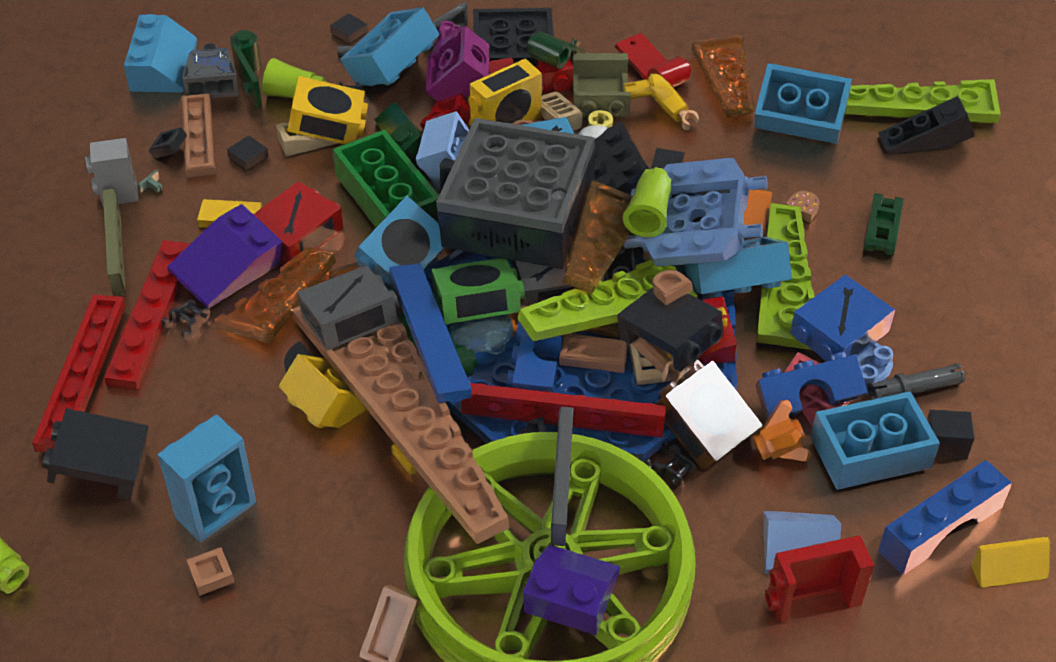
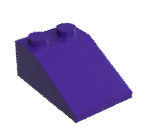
M240 204L218 217L168 265V271L209 309L280 264L283 241L243 204Z

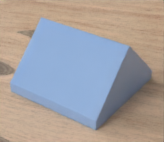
M763 511L765 574H769L770 569H773L775 556L778 552L839 540L841 536V523L834 515Z

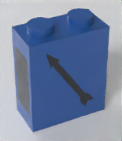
M845 274L794 311L790 333L825 361H827L826 357L845 352L846 356L855 354L858 356L889 332L895 309Z

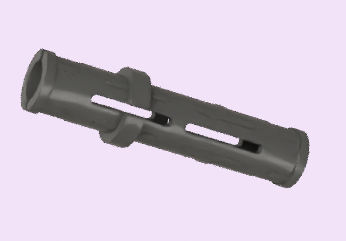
M955 363L950 366L910 375H904L903 373L895 374L892 379L868 383L867 395L868 397L875 395V397L870 398L872 400L909 391L912 394L962 384L965 381L964 370L956 372L962 366L959 363Z

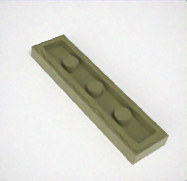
M114 189L103 190L107 275L113 296L124 295V292H126L121 213L116 191Z

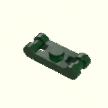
M874 193L863 250L872 252L875 249L885 251V255L894 256L904 198L895 197V199L884 198L883 194ZM876 235L887 237V239L877 238Z

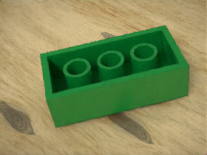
M385 129L333 149L336 177L376 228L406 196L439 223L436 204L439 197L438 193Z

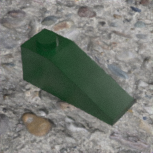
M394 101L374 120L381 131L384 129L419 170L416 156L423 133Z

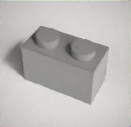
M121 138L90 143V155L85 156L88 173H94L95 177L91 178L94 195H100L102 206H104L103 190L114 189L116 191L119 204L137 202V181L127 139Z

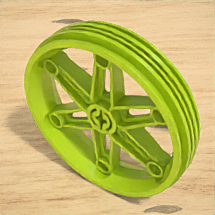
M536 432L509 436L472 450L474 460L484 472L486 482L491 485L504 511L531 535L521 542L507 529L493 536L499 544L446 557L438 556L432 558L439 533L452 513L429 486L420 500L409 525L404 549L406 591L417 596L421 602L417 608L415 621L424 637L445 662H656L672 643L685 620L692 597L696 566L695 548L688 522L676 496L667 484L650 467L630 453L595 438L572 434L568 503L573 495L581 498L570 535L566 534L565 546L556 547L582 555L583 552L634 547L635 552L600 558L598 560L620 566L618 575L648 567H659L667 563L668 581L658 606L642 626L627 612L613 593L611 594L605 610L610 618L606 621L602 620L597 636L593 635L608 650L575 660H529L528 658L548 620L533 615L524 633L517 632L515 629L524 605L523 592L535 561L549 544L552 545L551 519L553 501L542 519L498 483L526 476L555 475L558 432ZM599 485L607 487L630 500L645 514L653 525L652 527L637 529L585 531ZM515 562L516 571L464 577L462 574L463 571ZM512 593L494 649L486 646L464 631L448 614L439 598L456 595ZM617 634H627L629 637L623 638L619 637ZM514 650L518 653L510 655L504 652Z

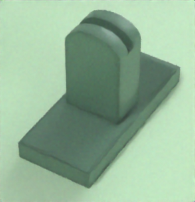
M155 170L138 183V191L140 193L148 187L157 193L162 190V185L157 182L160 179L159 171Z

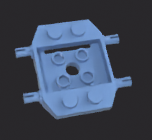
M733 157L667 164L663 170L667 171L668 177L671 179V193L668 200L667 226L665 231L659 236L650 238L638 235H625L623 243L625 249L643 247L644 252L648 251L656 267L726 261L743 249L744 238L763 237L761 223L744 225V212L747 208L749 190L767 189L766 175L750 178L744 176V173ZM635 189L631 190V198L634 195ZM730 189V193H719L716 191ZM711 191V192L706 193L705 195H700V196H689V195L685 194V193H695V192ZM680 194V195L676 196L675 198H671L672 195ZM697 217H703L700 222H692Z

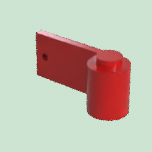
M642 33L615 43V48L619 53H628V62L644 80L648 79L650 74H658L674 88L690 79L691 66L687 60L677 56L667 61Z

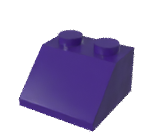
M549 544L536 559L524 589V612L597 636L620 571V566Z

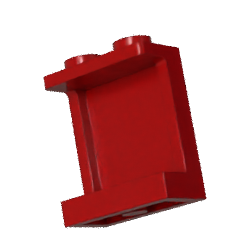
M857 535L776 553L773 569L769 571L770 583L768 589L765 590V600L768 609L775 612L779 623L787 621L792 601L841 591L848 609L862 606L875 565L861 536Z

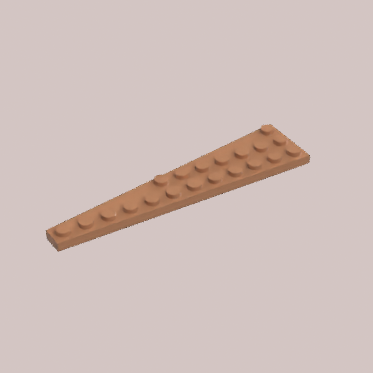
M300 306L291 309L294 321L475 543L478 544L509 529L508 517L491 485L486 482L484 472L474 460L471 448L461 436L460 428L453 421L447 404L445 402H437L422 360L418 356L413 342L409 340L403 323H400L398 319V322L327 351L302 318Z

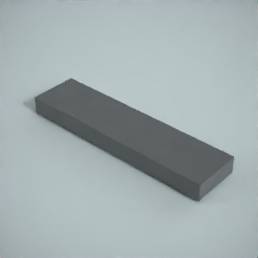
M561 407L559 409L551 519V543L554 546H565L573 429L572 407Z

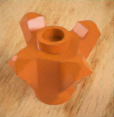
M780 400L764 426L758 429L759 433L752 435L763 460L771 457L772 459L785 458L807 461L811 457L809 449L802 446L801 439L806 436L797 419L790 420L788 416L792 410L791 403L788 400Z

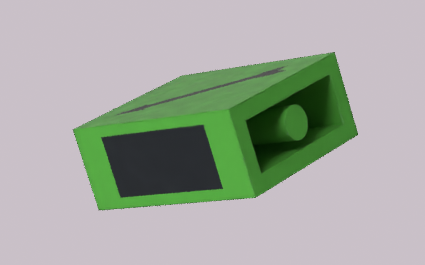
M505 258L431 269L434 297L445 324L520 312V300L525 299L524 285L522 280L518 281L516 268H511Z

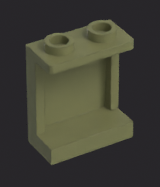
M573 53V103L581 111L582 117H589L592 112L599 110L609 112L613 117H629L631 94L630 92H624V83H628V53Z

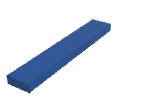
M421 263L390 267V279L437 402L471 398L472 388Z

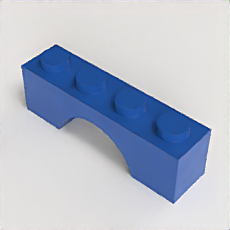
M987 460L983 461L887 525L884 529L878 552L902 575H905L928 559L943 538L958 525L969 519H973L979 524L1002 508L1012 482Z

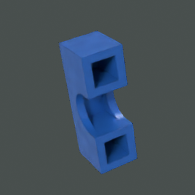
M518 322L517 340L520 341V346L514 345L512 365L516 366L515 371L509 370L507 387L555 393L557 362L542 360V358L560 357L564 335L532 341L521 323Z
M845 352L826 357L827 362L814 365L813 360L794 365L795 370L782 373L781 369H774L763 373L762 379H759L755 386L765 420H768L780 400L790 401L792 410L788 415L789 417L799 415L803 410L799 392L802 387L807 385H815L823 389L828 397L829 404L832 406L862 399L868 391L857 355L846 356Z

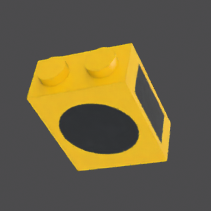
M523 59L470 83V97L468 99L470 105L469 125L471 126L475 118L510 124L518 120L526 119L533 121L540 118L542 73L528 60Z
M298 76L287 131L341 144L355 141L356 137H362L368 109V103L363 102L365 91Z

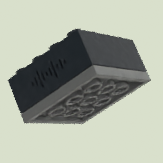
M475 118L436 201L442 247L563 269L595 185V137Z

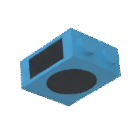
M406 196L361 243L354 257L357 259L356 261L360 267L367 265L375 275L379 274L388 291L393 290L396 293L389 276L390 267L421 263L423 271H425L445 249L441 245L439 223Z

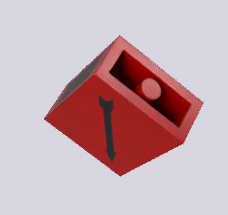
M299 181L254 213L266 227L283 241L280 260L291 268H294L344 229L341 207L336 202L328 200L315 189L309 188Z

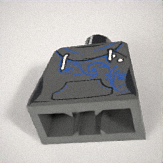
M209 43L203 47V50H192L189 52L183 73L186 96L207 93L210 94V99L239 96L236 71L229 49L218 48L217 45Z

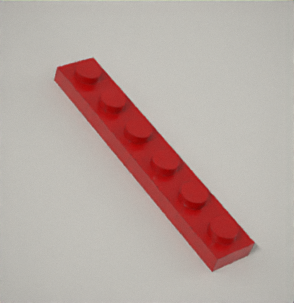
M162 241L105 374L106 386L139 389L164 327L162 319L168 317L181 282L168 271V265L191 243Z
M92 295L32 441L35 452H46L47 448H54L55 441H51L55 421L62 422L66 408L85 412L126 306L124 297Z
M470 383L472 388L471 398L461 399V414L526 422L543 417L545 424L558 425L559 409L561 407H572L573 427L663 438L666 406L587 397L584 395L560 394L550 391H534L516 387H500L482 383Z

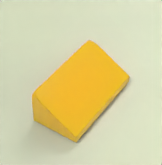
M1048 537L980 545L971 565L979 586L986 588L1047 579L1049 575L1050 540Z

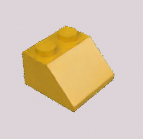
M297 354L278 386L288 396L286 398L287 401L308 415L306 417L307 420L318 428H324V426L340 428L367 410L325 358Z

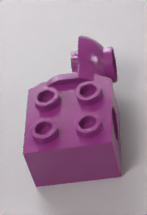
M443 21L438 28L440 35L434 42L435 48L428 56L426 93L437 101L462 93L465 100H467L470 95V83L489 75V44L466 26L460 27L450 21Z

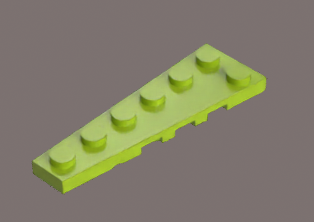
M995 79L960 81V85H946L945 81L934 82L933 86L920 87L918 83H908L907 86L896 88L891 84L852 85L845 114L911 118L958 96L968 114L970 122L998 123L1001 115Z
M770 203L767 237L788 242L792 279L781 281L782 286L763 288L762 285L756 343L810 349L790 333L794 311L815 297L811 286V270L808 267L807 261L808 252L806 242L804 241L805 233L801 208L799 206Z
M649 260L636 265L635 270L625 273L620 271L615 273L610 280L602 282L599 279L591 282L590 286L586 289L579 290L575 288L560 296H554L522 308L517 319L532 341L618 323L617 314L653 287L652 280L658 273L665 270H678L674 265L656 267L653 261ZM694 291L688 293L698 298L697 294Z

